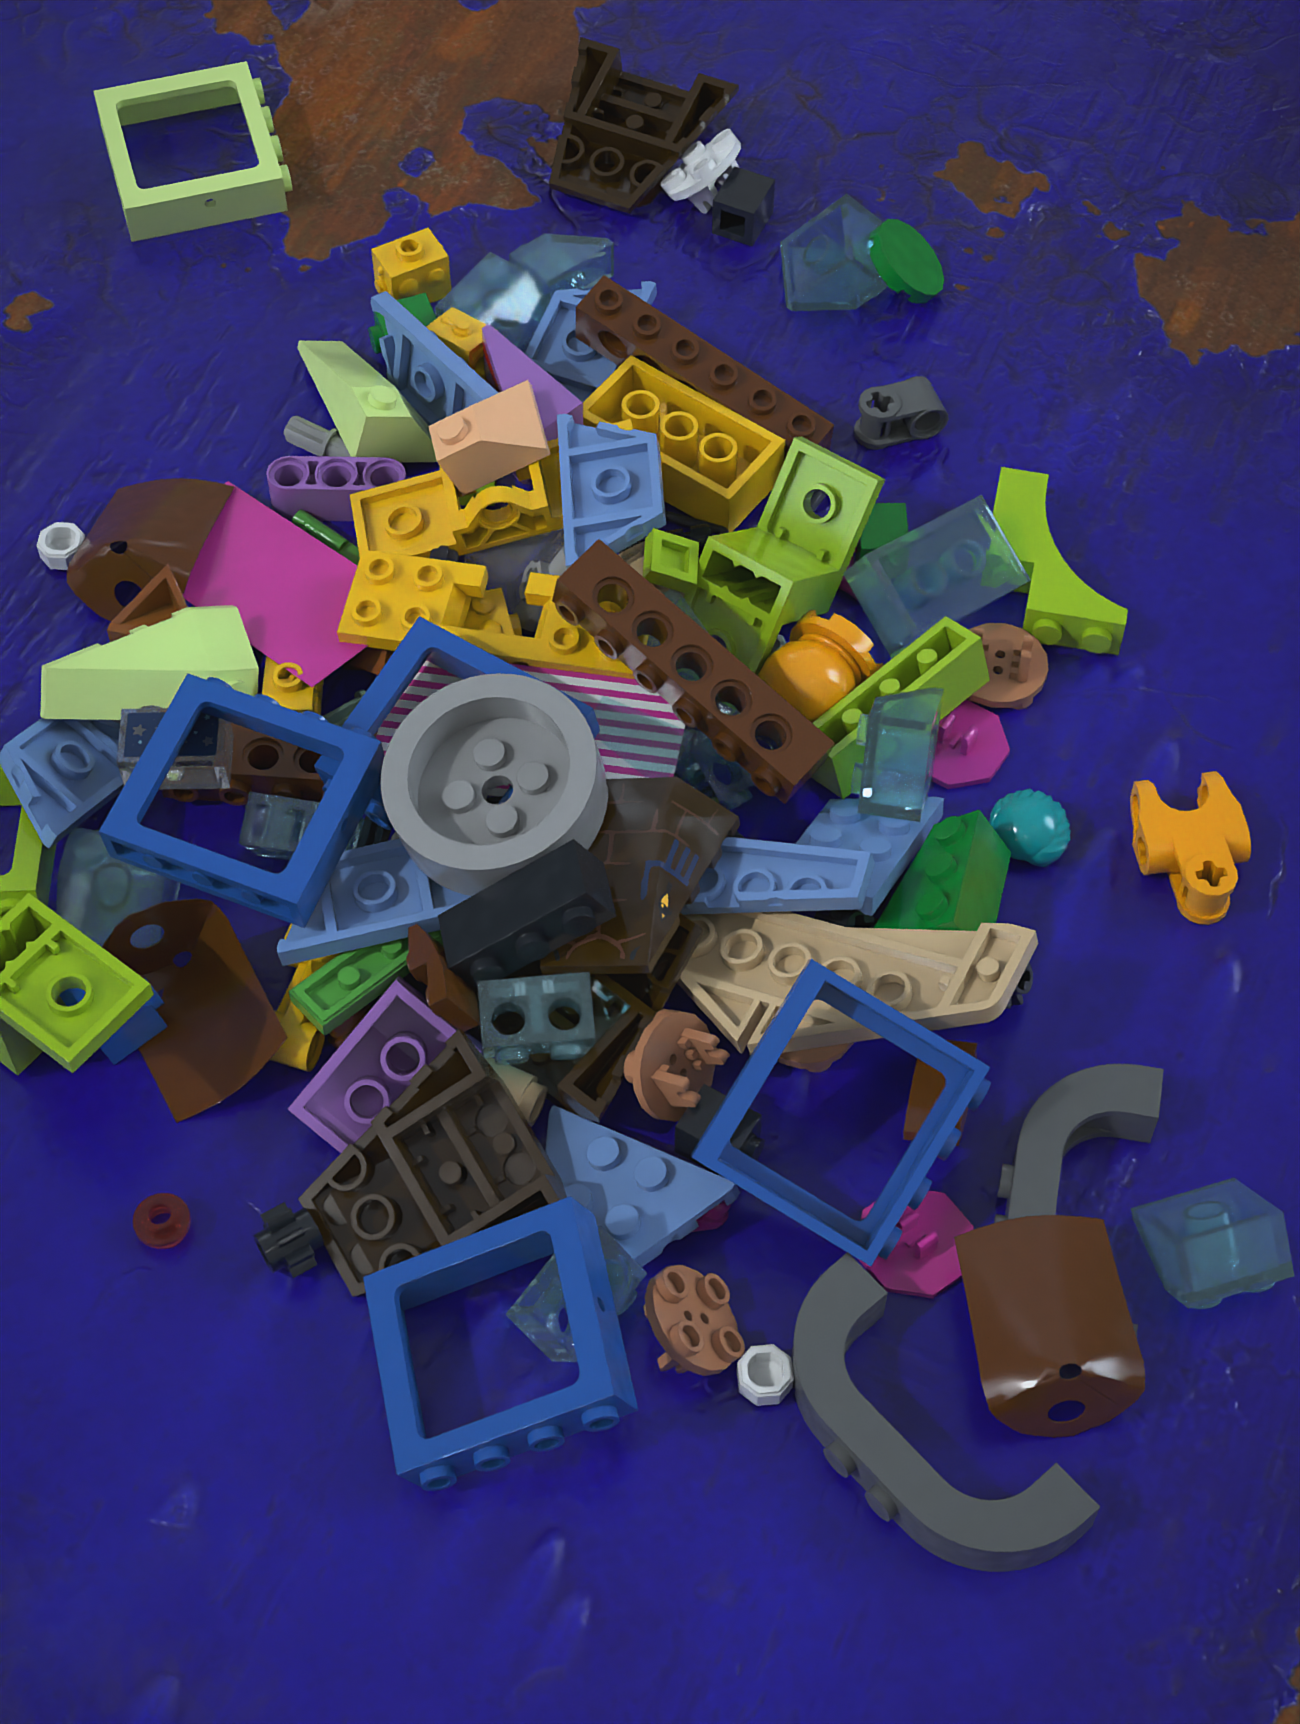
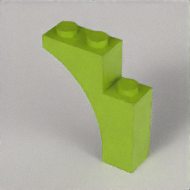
M1001 467L980 586L997 588L1002 591L1028 593L1022 629L1038 639L1040 644H1054L1084 649L1092 653L1119 655L1128 609L1111 602L1085 584L1071 570L1059 553L1051 536L1046 517L1045 501L1049 474Z

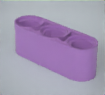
M285 456L274 460L266 471L272 509L287 520H292L297 511L303 509L319 521H354L349 494L406 479L404 466L399 461L386 457Z

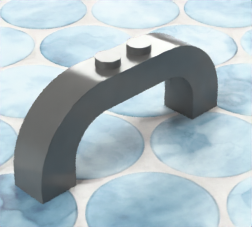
M1134 1064L1098 1065L1072 1073L1048 1088L1038 1098L1025 1118L1012 1165L1002 1163L997 1197L1007 1198L1005 1215L995 1214L994 1223L1025 1216L1055 1215L1062 1158L1077 1144L1097 1137H1116L1150 1143L1159 1119L1164 1069ZM1133 1324L1137 1337L1138 1324ZM1066 1364L1060 1368L1059 1375L1061 1378L1071 1379L1080 1375L1082 1370L1076 1364Z
M847 1252L818 1278L805 1297L795 1325L791 1356L794 1375L793 1392L798 1408L812 1433L825 1447L823 1452L830 1465L843 1477L847 1478L851 1474L867 1491L865 1492V1498L879 1517L885 1521L893 1519L923 1548L943 1560L958 1566L989 1572H1007L1039 1565L1064 1552L1092 1527L1100 1506L1057 1463L1025 1491L1013 1497L1000 1500H983L965 1495L949 1485L854 1386L848 1375L844 1356L852 1343L883 1317L888 1292Z

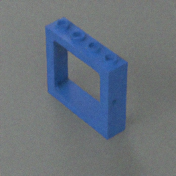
M419 616L344 722L342 728L348 730L360 728L374 735L426 660L461 679L497 673L516 674L539 679ZM562 692L581 711L595 739L600 732V728L593 707ZM321 755L314 767L324 783L322 790L326 792L341 761ZM380 781L366 808L365 814L377 825L391 830L393 826L384 808ZM510 785L498 804L506 802L513 793L512 785Z
M187 673L101 826L99 834L109 856L114 859L305 928L381 781V770L384 760L382 743L366 730L360 728L348 730L329 723L323 716L315 712L303 711L300 713L281 706L269 696L263 694L251 696L234 690L228 683L218 678L208 677L205 680ZM201 712L341 761L288 865L280 873L262 870L140 825Z
M808 959L691 1153V1156L696 1161L867 1265L872 1266L877 1256L886 1260L896 1246L903 1231L896 1224L906 1207L908 1206L916 1210L926 1196L932 1180L925 1176L936 1157L945 1161L957 1144L962 1131L955 1128L966 1107L974 1112L987 1094L991 1082L984 1077L990 1066L813 959ZM814 1000H821L941 1072L945 1077L943 1090L870 1212L862 1220L852 1219L735 1148L730 1142V1138Z
M571 1196L363 1277L396 1473L398 1476L420 1486L423 1490L436 1491L451 1487L457 1482L458 1476L475 1470L493 1471L503 1468L510 1463V1457L529 1450L541 1452L555 1449L565 1442V1437L584 1430L590 1432L607 1430L619 1423V1417L638 1411L595 1215ZM554 1253L580 1371L577 1382L572 1386L427 1439L404 1311Z

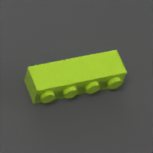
M945 616L816 719L813 724L835 744L824 764L811 778L844 800L985 685L990 678L981 637Z

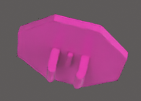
M966 699L907 747L906 752L912 771L946 789L990 782L1008 757L1010 748L999 716Z
M928 1191L918 1208L913 1210L907 1206L896 1226L903 1231L888 1258L884 1260L877 1256L872 1266L859 1260L871 1276L887 1292L934 1298L962 1278L954 1237L973 1230L974 1226L945 1193ZM874 1203L862 1210L861 1220L868 1215Z

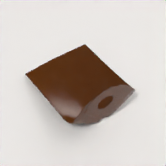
M173 478L153 480L119 488L69 562L67 569L68 585L74 594L90 609L109 621H112L125 608L115 596V587L119 582L131 581L142 590L167 564H169L183 595L198 555L235 487L199 479ZM118 541L127 542V550L122 554L115 553L110 548L111 543Z
M197 898L166 901L129 914L114 927L112 933L104 942L102 948L142 978L146 977L156 992L164 988L161 999L165 1004L156 1010L168 1027L138 1049L176 1123L216 1105L238 1091L265 1066L288 1038L229 919L211 900ZM146 925H158L163 928L164 934L162 938L154 945L138 948L131 944V936L139 928ZM185 951L190 952L192 955L191 959L185 966L177 967L174 964L173 959L177 954Z
M1066 1215L1025 1216L993 1223L954 1237L973 1330L981 1383L989 1410L997 1420L1022 1434L1052 1438L1069 1437L1109 1422L1138 1400L1145 1391L1144 1360L1118 1275L1104 1219ZM1076 1364L1081 1367L1082 1372L1075 1378L1064 1379L1060 1377L1059 1370L1063 1365ZM1075 1400L1085 1405L1084 1412L1073 1420L1054 1421L1048 1417L1049 1410L1060 1402Z

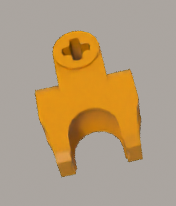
M1217 771L1201 774V784L1197 788L1198 809L1191 811H1179L1169 807L1161 800L1154 783L1149 780L1134 781L1130 796L1133 825L1132 846L1143 875L1167 872L1177 907L1181 914L1189 921L1204 925L1219 922L1226 916L1230 906V894L1234 891L1237 884L1238 873L1234 864L1248 862L1251 855L1250 832L1241 804L1231 793L1224 778Z

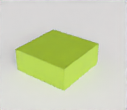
M653 528L645 538L643 577L650 583L689 594L697 585L699 542Z

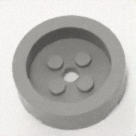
M497 673L469 677L445 686L431 694L407 715L394 733L386 750L381 770V794L385 811L413 862L423 873L439 885L469 896L477 894L573 839L588 850L601 828L608 802V786L603 761L592 731L581 711L567 696L551 685L537 679L516 674ZM500 785H512L513 793L506 802L491 804L486 801L487 789L492 790Z

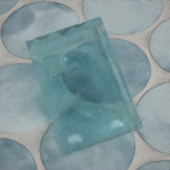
M982 495L864 555L843 573L891 659L945 616L958 623L1031 581Z

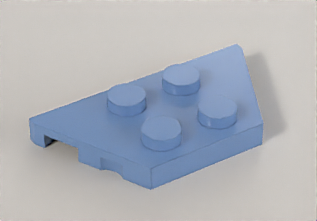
M651 281L641 282L642 289L628 290L652 305L657 295L656 283ZM578 288L556 290L525 354L580 401L584 402L619 366L575 338L576 306L590 290H579Z
M387 291L371 297L372 311L384 316L388 335L379 338L382 356L387 365L388 381L399 390L429 426L498 393L463 358L457 356L433 331L425 327Z
M557 415L566 569L598 539L617 554L646 537L653 528L660 529L665 526L666 515L661 455L657 435L637 429L623 430L617 425L600 421L597 427L594 428L574 423L572 415Z
M41 718L3 746L0 752V765L42 843L50 849L121 793L140 757H124L125 736L123 734L125 733L126 726L112 720Z
M944 798L830 799L796 844L871 852L875 866L863 907L858 909V911L872 916L923 845L934 824L938 823L942 818Z
M400 838L346 850L342 854L305 928L292 924L286 940H279L277 953L282 966L407 938L408 928L415 924H418L427 933L440 930L438 915L471 896L447 889L430 879L413 862Z
M555 1105L549 1111L545 1152L562 1180L567 1197H573L595 1215L603 1252L639 1269L660 1255L668 1243L674 1240H681L699 1227L696 1220L722 1201L727 1206L730 1205L740 1194L737 1185L726 1178Z

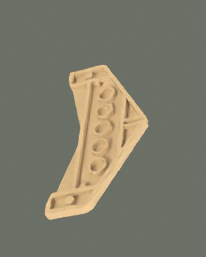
M790 911L687 914L684 916L703 929V936L678 979L677 984L741 1054L747 1045L751 1055L808 959H813L918 1024L933 1031L987 1023L999 1017L1005 1010L1038 945L1036 930L1009 923H981L977 931L843 927ZM814 1000L782 1053L883 1037L821 1000Z

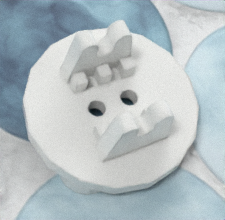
M725 129L705 146L701 141L691 144L680 157L683 163L679 168L663 178L660 183L661 187L671 199L678 201L688 198L702 213L706 214L711 206L713 207V199L718 193L714 183L718 181L723 185L734 166L739 167L735 159L741 150L740 141L731 129Z

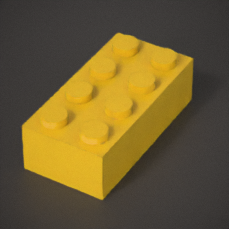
M632 355L583 402V424L585 426L596 428L599 421L613 424L631 419L633 429L655 433L660 445L664 501L693 518L724 526L729 532H733L773 489L784 463L785 439Z

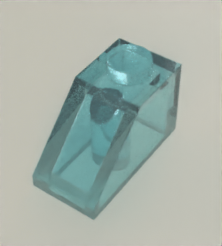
M543 234L531 242L521 245L509 254L510 287L543 316L556 290L575 288L590 290L603 275L608 278L614 276V243L608 238Z

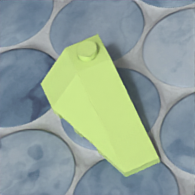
M299 340L297 349L351 457H386L399 462H437L429 425L393 384L343 341Z
M233 605L186 607L171 613V618L152 626L141 625L129 630L130 634L104 645L94 644L42 665L40 717L44 719L127 720L128 713L166 712L187 673L205 680L208 677L218 678L228 683L234 690L251 696L258 694L259 667L238 608Z

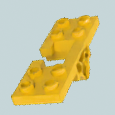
M631 419L613 423L623 430H633ZM558 438L547 441L550 455L515 471L518 481L531 478L534 490L526 491L513 485L512 488L492 486L482 490L475 498L472 496L464 509H461L459 497H463V495L441 466L440 470L349 494L359 556H361L362 550L365 549L429 558L431 550L439 548L440 545L448 546L450 549L457 551L459 556L562 529L563 514ZM474 490L466 495L474 494L477 492L476 490ZM494 503H508L506 507L501 509H486L487 506Z
M363 549L337 629L340 642L369 645L367 647L395 651L420 616L509 664L635 679L633 671L618 658L614 660L603 654L595 644L594 637L579 624L577 626L571 625L561 617L555 607V603L552 602L556 581L560 577L557 575L534 572L529 574L524 592L526 603L543 606L535 637L532 638L463 628L472 597L483 598L489 578L486 566ZM604 601L599 603L608 612L622 611L613 602ZM649 635L638 636V639L647 645Z

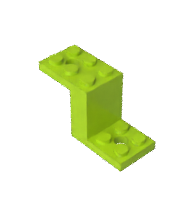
M794 437L757 527L708 536L698 560L697 585L689 594H684L679 608L711 636L717 635L722 638L727 650L759 677V672L772 651L782 625L798 621L810 610H816L817 615L829 611L885 479L804 437ZM818 489L823 490L830 498V510L825 517L816 515L811 508V497ZM687 668L677 670L678 674L686 680L696 681L700 679L693 670ZM719 702L716 704L718 708L731 715L739 714L736 707L730 703Z
M28 893L0 918V1062L16 1075H19L44 1051L73 1074L154 994L148 981ZM70 988H79L86 992L84 998L73 1006H66L59 996L63 991Z

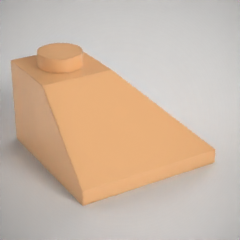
M528 380L428 426L436 460L463 496L550 455L533 388Z

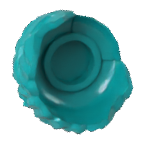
M1030 788L1023 791L1018 790L999 799L991 811L989 823L1011 851L1010 857L1013 859L1025 860L1034 866L1045 867L1060 858L1068 847L1071 832L1069 830V820L1066 817L1065 809L1061 807L1059 802L1053 801L1051 795H1046L1041 791L1034 792Z

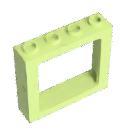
M247 61L93 91L131 242L288 211L285 192L293 191L287 164L279 166L278 162L283 161L278 135L270 136L269 134L274 132L269 106L261 107V104H265L260 78L252 79ZM241 103L259 161L256 167L148 189H141L137 186L121 126Z

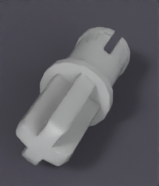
M292 416L285 426L283 433L285 439L293 445L317 456L351 457L337 428L329 431L299 416Z

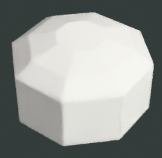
M55 522L40 531L37 542L40 558L50 569L67 570L69 562L84 541L85 534L75 523Z
M774 1344L751 1346L737 1362L739 1393L756 1406L779 1404L793 1388L794 1375L791 1357Z

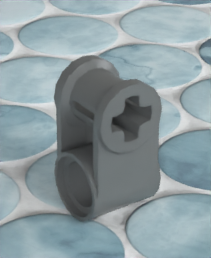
M915 376L905 381L870 387L864 390L860 395L858 403L861 417L856 421L853 433L860 445L873 450L884 449L891 445L935 436L947 425L949 417L931 382L926 377Z

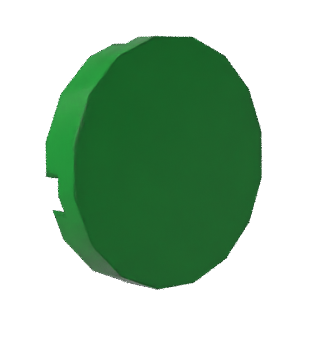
M887 219L870 233L869 240H873L874 243L869 248L871 260L878 274L889 288L898 294L904 290L907 294L911 295L907 300L917 304H925L943 289L944 275L941 264L932 247L912 226L898 219Z

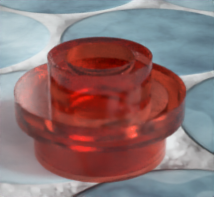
M158 1193L147 1197L138 1205L133 1215V1227L138 1239L145 1245L157 1249H168L179 1244L188 1233L191 1225V1216L186 1203L180 1197L170 1193ZM159 1214H171L168 1221L163 1224L151 1222Z

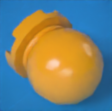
M810 610L791 629L789 642L767 657L759 672V678L813 723L884 665L883 663H875L869 653L874 646L873 642L855 624L835 613L827 620L817 616L816 610Z

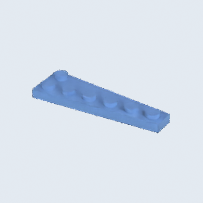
M726 837L721 844L722 856L714 869H706L699 881V894L692 904L684 905L680 913L687 915L862 909L875 862L872 853L868 851Z

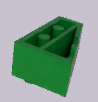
M980 809L961 816H951L934 824L874 928L977 931L981 923H996L1011 851Z

